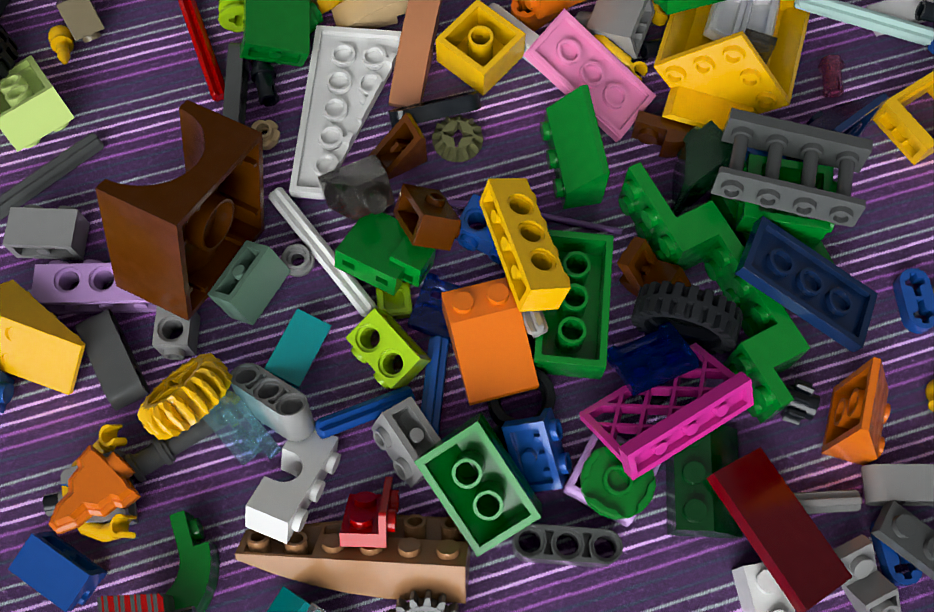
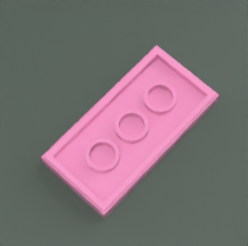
M565 8L523 54L531 64L565 95L582 85H588L598 126L615 142H618L635 123L639 110L644 111L657 96Z

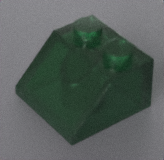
M712 120L702 128L696 126L691 129L684 137L683 141L685 144L676 156L678 161L673 170L671 210L675 216L712 189L720 167L729 168L733 144L721 141L723 131Z

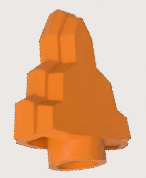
M89 445L76 459L78 468L68 479V493L56 504L48 523L57 534H63L81 527L92 516L106 517L116 508L126 510L141 498L138 491L129 481L136 473L135 470L115 451H112L105 457L95 447Z

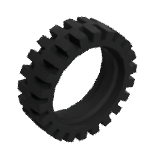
M654 281L651 284L646 283L640 288L631 321L639 332H645L644 335L649 338L655 337V341L659 343L666 342L670 347L675 348L679 346L684 350L697 343L709 354H716V352L723 354L726 351H732L736 346L741 330L743 313L740 307H736V303L727 301V297L721 294L715 296L712 290L706 289L702 291L699 290L700 286L692 284L691 287H686L682 282H676L673 285L670 281H662L661 284Z

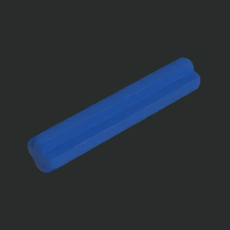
M435 335L429 339L427 355L431 361L426 365L421 411L439 436L449 339Z
M404 386L318 418L315 422V429L321 439H325L377 419L382 412L410 396L415 401V396L409 386Z

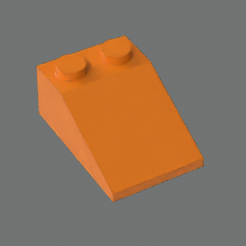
M507 277L441 293L443 315L469 406L539 388L522 312L518 310Z
M871 358L833 387L822 454L862 466L878 459L882 455L885 447V438L881 436L883 424L889 418L891 405L887 403L889 389L880 358Z

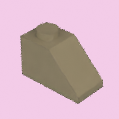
M57 0L56 7L75 41L83 39L84 43H87L102 36L100 30L105 29L104 24L92 0Z

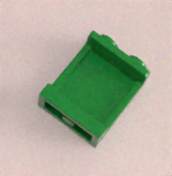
M244 0L243 39L240 44V58L303 67L310 54V0Z

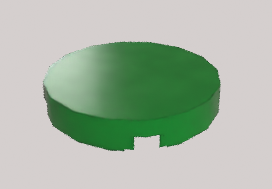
M602 446L594 450L584 462L580 474V487L588 506L599 515L613 520L629 519L641 513L651 502L656 488V479L651 469L633 481L624 472L622 462L606 446Z

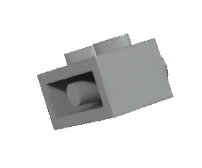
M33 204L25 205V207H10L2 245L17 258L84 260L90 223L78 209L71 206H59L58 209L43 208Z
M410 396L382 412L371 429L376 444L382 450H386L392 459L393 468L398 477L403 481L406 480L410 488L425 479L414 461L441 439Z

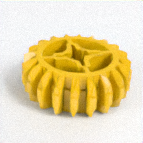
M212 353L200 354L196 358H191L187 363L182 364L175 371H172L165 379H162V382L153 388L151 394L146 396L145 401L140 405L137 416L142 422L143 427L158 440H168L179 436L182 431L189 430L196 422L199 423L202 417L209 414L210 410L219 404V400L226 395L227 389L230 388L233 376L229 373L226 365Z

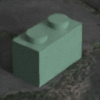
M246 240L207 295L230 318L254 325L291 270L269 246Z

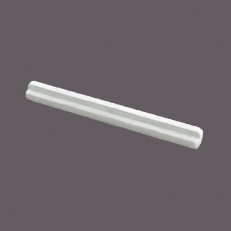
M277 187L274 191L270 192L268 199L360 315L366 317L374 308H377L375 302L354 276L334 267L335 252L282 187Z

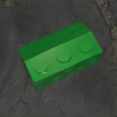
M582 85L547 107L545 119L543 122H540L542 141H547L549 150H546L547 165L549 169H554L556 176L553 179L555 198H561L563 209L601 203L610 175L588 85Z
M479 413L451 431L414 461L477 557L542 518V503L482 413Z

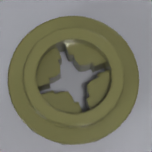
M461 114L453 118L446 117L443 122L436 124L432 134L433 147L437 154L445 160L451 162L468 161L475 157L482 148L483 134L481 126H478L473 118H463ZM460 130L463 138L458 142V147H455L454 138L451 136H454L455 132Z

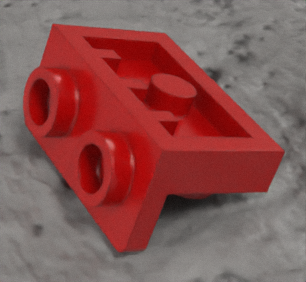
M385 476L382 495L369 491L349 494L339 532L340 547H387L389 532H396L397 512H399L400 491L393 490V477Z

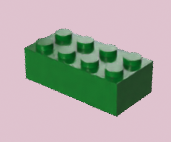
M548 229L552 242L558 249L563 269L570 278L571 288L559 309L542 310L548 325V331L534 338L532 356L534 366L549 375L601 380L607 365L614 235Z

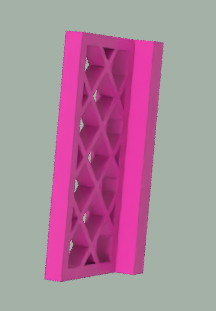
M694 343L579 412L581 421L622 462L624 472L634 481L753 406L752 380L742 371L735 375L701 346ZM695 357L703 363L702 368H683V364ZM662 377L674 378L673 386H655L654 383ZM681 378H700L699 387L680 386ZM707 379L724 380L723 383L716 387H705ZM632 395H645L643 404H625V400ZM652 396H671L669 405H650ZM677 397H697V399L685 406H676ZM602 413H615L613 423L597 422L594 418ZM622 414H641L639 424L620 423ZM648 415L667 416L655 425L646 424ZM618 433L636 434L634 438L621 446L616 441Z

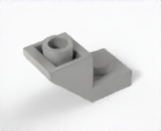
M861 534L833 549L852 575V578L841 587L856 612H902L898 588L877 570L873 542Z

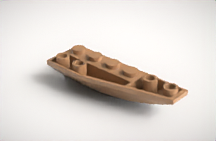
M397 515L396 532H389L386 548L340 547L339 532L343 521L340 520L305 524L300 532L294 531L287 544L252 529H247L235 552V560L275 575L317 587L349 594L395 600L399 598L409 600L412 591H415L419 598H424L426 590L429 589L432 592L433 599L437 600L444 593L446 594V603L457 602L466 604L471 547L450 516Z

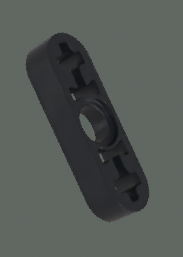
M472 91L389 110L388 113L393 128L405 113H411L418 124L478 110L481 108L479 92Z

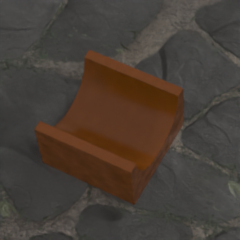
M186 100L179 107L185 174L164 183L143 186L120 184L104 179L95 190L116 286L189 321L209 297L207 295L245 241L255 242L265 230L262 132Z

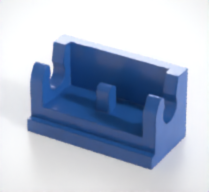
M52 531L31 533L8 568L9 571L64 612L72 611L77 603L83 606L93 594L100 581L108 573Z

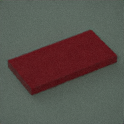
M761 447L706 478L796 612L808 611L852 578V575Z

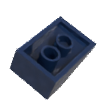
M880 93L835 105L826 113L822 111L817 112L809 119L806 125L860 137L889 96L885 93ZM787 156L785 158L786 160L803 162V160Z

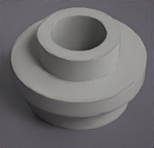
M290 245L281 255V260L291 270L289 275L293 277L307 275L315 264L314 255L305 245ZM295 259H304L301 265H293Z

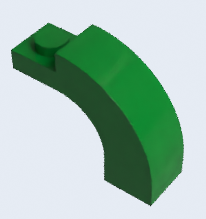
M183 510L169 515L179 552L180 564L177 577L165 594L173 596L175 610L195 606L197 612H205L214 596L218 583L220 567L218 547L209 541L200 542V540L205 538L200 519L198 517L194 518L192 514Z

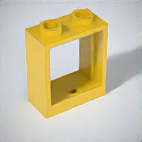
M934 71L889 98L873 119L913 165L934 153V139L905 109V106L926 93L934 99Z

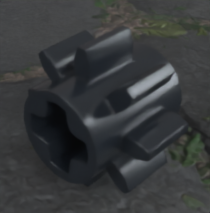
M795 378L793 385L784 383L794 400L782 409L780 413L782 420L799 426L801 419L811 421L820 403V396L813 393L815 390L812 387L813 384Z

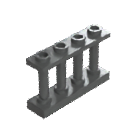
M731 108L721 138L722 142L733 144L729 168L723 166L719 168L712 186V194L723 196L727 199L760 205L765 208L794 213L803 217L815 218L836 225L855 226L866 208V200L851 197L854 172L859 173L872 152L873 140ZM747 147L768 152L764 176L743 171ZM782 155L803 160L800 184L779 180ZM818 164L839 168L836 193L815 188Z

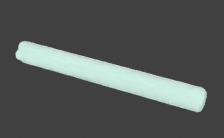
M794 1L796 9L920 45H931V42L934 40V28L843 1Z

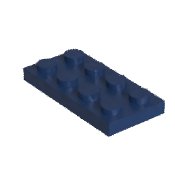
M762 216L754 222L735 274L852 353L863 348L878 293L766 217Z

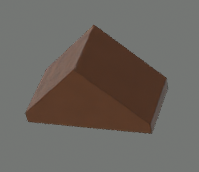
M405 113L368 155L383 181H388L428 162L426 138L411 113Z

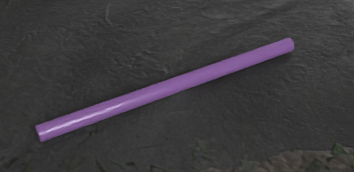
M541 213L542 217L548 221L618 235L622 234V228Z

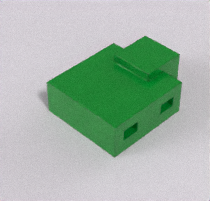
M369 211L368 215L357 221L336 248L334 267L395 296L403 281L419 287L434 264L436 249L412 245L396 218L383 212L373 214Z

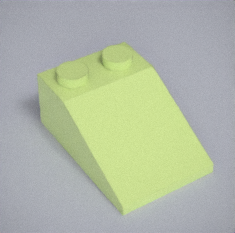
M32 55L16 63L14 68L9 70V74L0 80V130L17 152L23 148H31L37 145L42 137L52 131L57 132L64 129L69 124V121L75 118Z

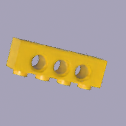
M489 178L479 204L519 312L559 309L571 288L570 278L563 269L558 249L552 242L547 222L541 215L536 195L532 192L527 178Z

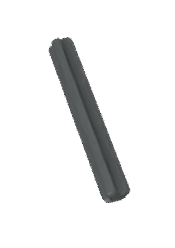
M94 133L88 134L0 195V220L9 215L10 207L22 206L101 151L104 145L99 137Z

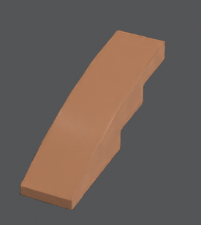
M408 0L393 72L389 106L403 107L422 102L433 59V46L439 26V13L443 0Z

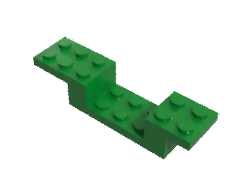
M639 162L628 167L618 199L622 212L626 216L629 215L635 223L638 237L647 240L658 260L679 265L683 271L704 262L707 275L711 280L717 282L723 291V296L727 297V301H733L737 304L736 307L741 308L743 313L741 326L749 339L741 342L723 365L735 375L742 371L751 378L754 405L748 408L747 411L753 417H757L760 424L773 418L794 400L778 374L789 369L810 349V346L781 304L735 274L744 247L713 200L676 217L642 163Z

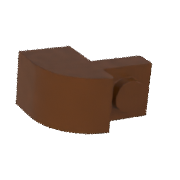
M639 110L631 138L638 139L644 144L660 145L659 157L674 158L687 153L694 146L701 128Z
M634 236L617 261L619 268L623 272L619 279L620 283L636 297L644 284H651L654 281L660 284L662 281H670L673 285L676 282H682L686 287H691V283L682 267L658 260L644 238Z

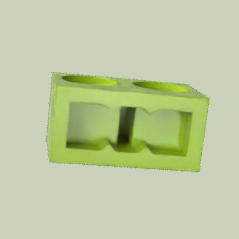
M374 308L346 337L353 346L351 348L353 355L362 363H368L375 371L373 374L374 378L386 389H398L407 386L431 361L429 356L385 310ZM377 330L380 335V341L373 348L370 338L373 332ZM400 355L403 360V367L400 372L396 373L393 369V360L396 356Z

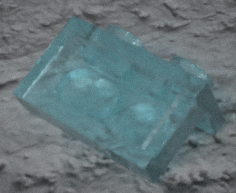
M227 389L226 395L219 400V404L215 405L209 414L202 417L242 465H246L260 452L271 460L282 451L240 397Z

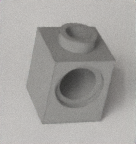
M157 306L152 346L164 358L169 360H183L185 356H196L200 315L196 311L188 321ZM183 329L182 334L178 338L170 339L173 331Z

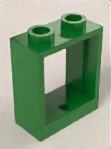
M749 154L744 163L743 171L764 176L767 156ZM782 159L779 180L800 184L803 162ZM818 165L815 182L817 189L836 193L837 182L833 181L834 167ZM737 200L735 231L750 233L754 222L764 216L799 241L819 244L827 233L832 232L835 225L831 222L815 218L810 219L760 211L759 205Z

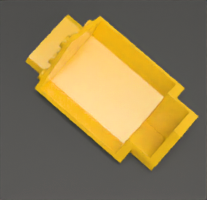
M780 0L770 48H754L743 31L715 41L705 37L703 32L712 4L670 14L653 66L670 87L662 117L722 134L731 108L761 114L789 106L810 12L796 9L794 7L795 0ZM766 49H769L768 52H762V53H758V52H757V50H766Z

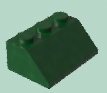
M723 424L665 460L667 535L743 538L741 529L706 479L714 472L739 459L737 429Z

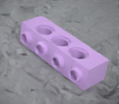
M88 259L84 260L83 263L69 264L65 261L53 260L49 264H35L31 294L33 298L54 315L98 314L108 308L113 313L156 312V305L116 286L111 262L103 263L99 260ZM114 281L109 288L103 290L106 283ZM75 282H79L77 287H75L72 290H69Z

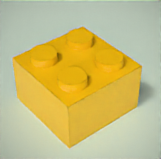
M476 0L436 38V59L438 63L484 96L523 57L526 33L480 0Z

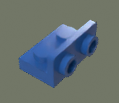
M545 408L541 415L537 417L505 421L501 428L509 455L532 490L539 492L562 489L569 474L572 473V460L570 454L564 452L561 441L563 438L562 424L558 418L555 419L553 409Z

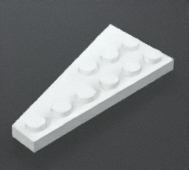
M316 25L289 187L291 197L324 199L395 67L401 31Z

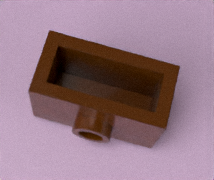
M403 183L393 214L412 245L450 251L454 239L460 234L461 220L448 203L447 198L442 195L440 190Z

